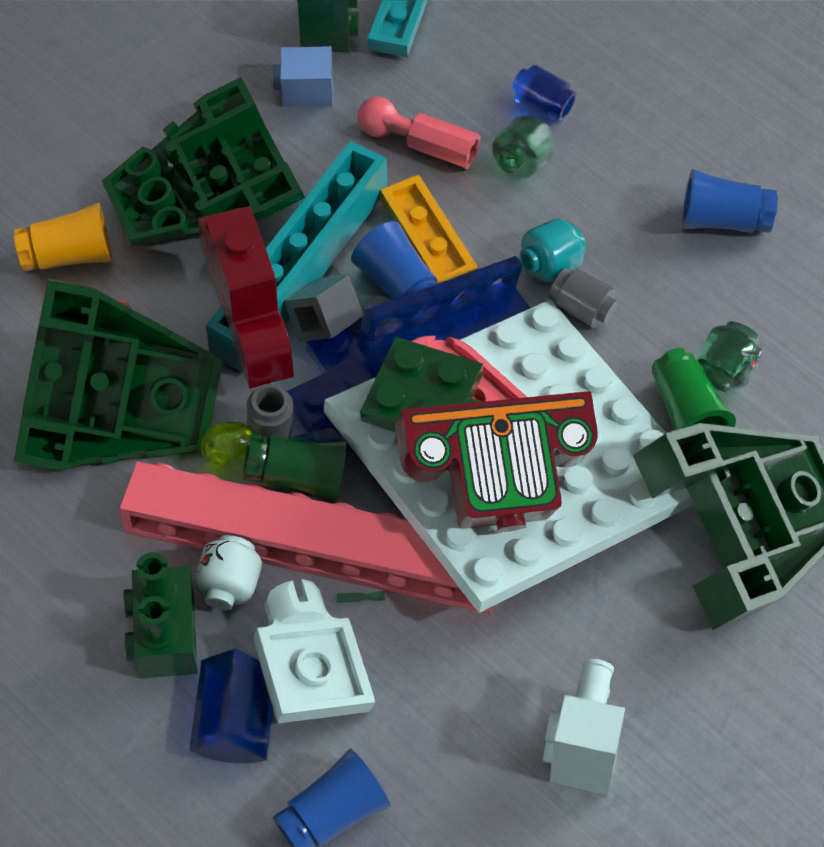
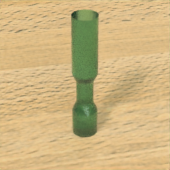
M375 591L367 594L360 592L337 593V603L360 602L362 600L385 601L384 591Z

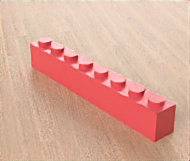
M139 461L135 465L120 505L125 533L203 550L207 543L218 540L222 535L237 536L254 545V551L259 555L264 564L477 611L408 520H403L392 513H371L358 510L346 503L330 504L312 500L301 493L285 494L266 490L255 483L239 484L221 480L209 473L193 474L175 470L164 463L148 464ZM491 607L482 612L490 614Z

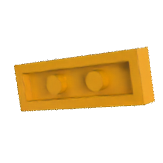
M419 174L380 189L382 204L392 220L401 225L410 244L424 264L437 278L436 283L444 292L478 278L476 263Z

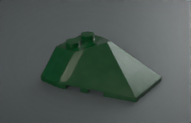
M47 279L22 409L14 462L55 470H66L77 466L98 463L109 464L119 462V460L141 457L151 458L206 450L223 359L96 288Z

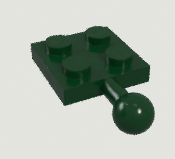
M395 337L360 410L361 421L396 432L394 422L403 409L482 402L473 399V395L483 375V363Z

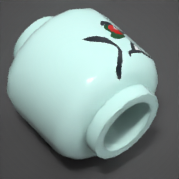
M222 535L218 540L211 541L204 546L193 583L198 592L205 596L204 601L206 604L219 610H231L233 605H242L251 601L262 568V560L254 551L255 547L251 542L237 536Z

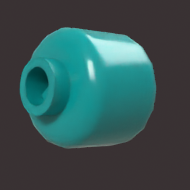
M552 219L529 229L523 235L519 261L525 272L532 274L536 279L541 282H553L563 269L569 268L575 271L581 267L587 250L586 241L580 229L574 224H570L563 219Z

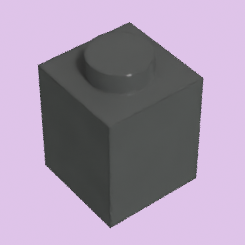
M349 275L315 279L284 300L299 342L333 338L364 316Z

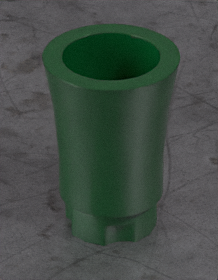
M251 434L244 460L243 479L260 481L262 486L301 493L317 500L334 504L339 494L343 476L346 441H314L271 434L269 437Z

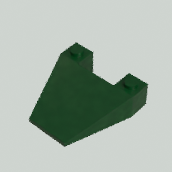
M699 423L665 433L633 455L652 499L687 488L723 566V569L693 585V589L712 630L747 618L782 599L824 556V448L818 436Z

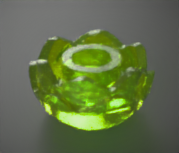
M225 422L214 425L203 436L200 451L206 462L212 460L217 465H225L233 458L245 460L249 437L254 432L242 422Z

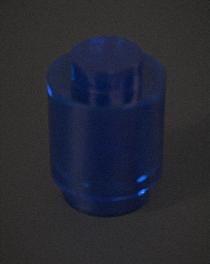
M536 64L532 65L529 69L523 68L516 76L512 85V90L516 92V102L548 120L555 118L563 121L571 111L577 98V92L570 88L569 82Z

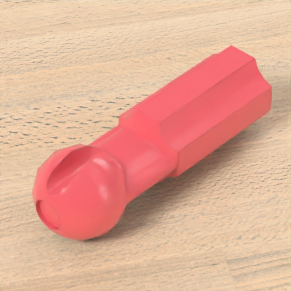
M384 97L369 98L358 109L357 119L359 126L371 137L381 138L393 132L406 137L408 148L467 170L476 160L481 136L478 133L423 113H419L413 120L398 115L394 104Z

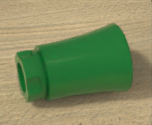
M675 348L667 351L661 358L654 361L652 374L656 380L655 386L663 400L673 431L699 423L736 426L735 415L722 401L701 364L696 361L692 353L686 352L684 348Z

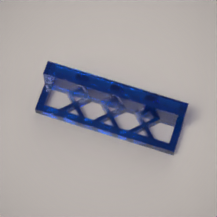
M513 256L366 309L357 347L378 374L395 337L409 341L423 336H436L435 340L447 341L448 337L461 340L524 312L531 307L516 289L523 264L517 256ZM502 278L501 282L494 284L498 279ZM423 306H426L422 311L418 312ZM388 320L384 325L377 327L379 322Z

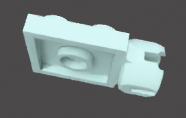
M304 579L299 581L303 596L300 598L297 597L293 580L273 588L269 592L267 601L264 604L269 626L257 628L253 640L277 723L370 712L375 704V699L349 618L339 619L331 617L326 611L320 590L312 581Z

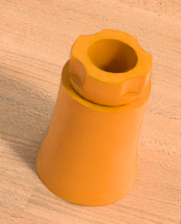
M99 202L76 212L31 223L30 227L14 230L16 252L23 271L40 268L42 271L76 264L112 262L108 231Z

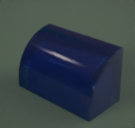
M237 648L201 660L190 751L205 758L228 763H257L267 760L273 706L259 660Z

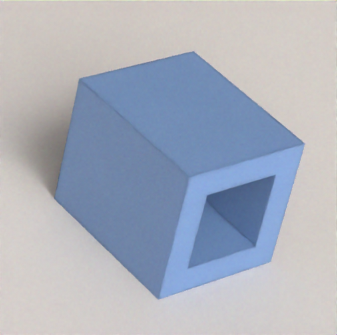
M281 47V64H273V89L281 90L283 107L332 106L333 72L331 47Z

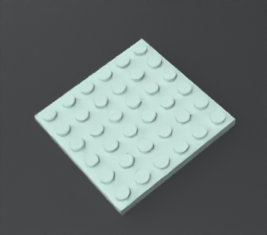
M551 300L461 339V341L476 350L527 397L591 391L598 440L594 448L575 466L568 468L556 466L562 505L547 520L526 522V528L511 532H498L497 525L467 529L459 527L449 471L446 470L437 480L428 483L417 482L409 478L403 471L400 463L396 432L361 421L360 410L376 377L325 399L324 413L478 613L694 505L687 488L652 499L633 455L666 432Z

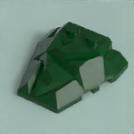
M242 77L203 95L193 103L196 112L178 127L172 121L163 129L166 138L151 150L142 146L102 180L132 246L199 232L198 218L251 206L255 220H258L305 199L289 165L284 161Z

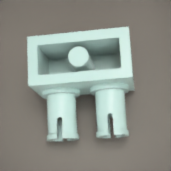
M587 659L583 661L576 697L565 695L561 713L551 711L543 755V762L551 764L549 782L604 795L609 794L625 708L607 704V699L610 696L609 685L614 667L606 661L600 659Z

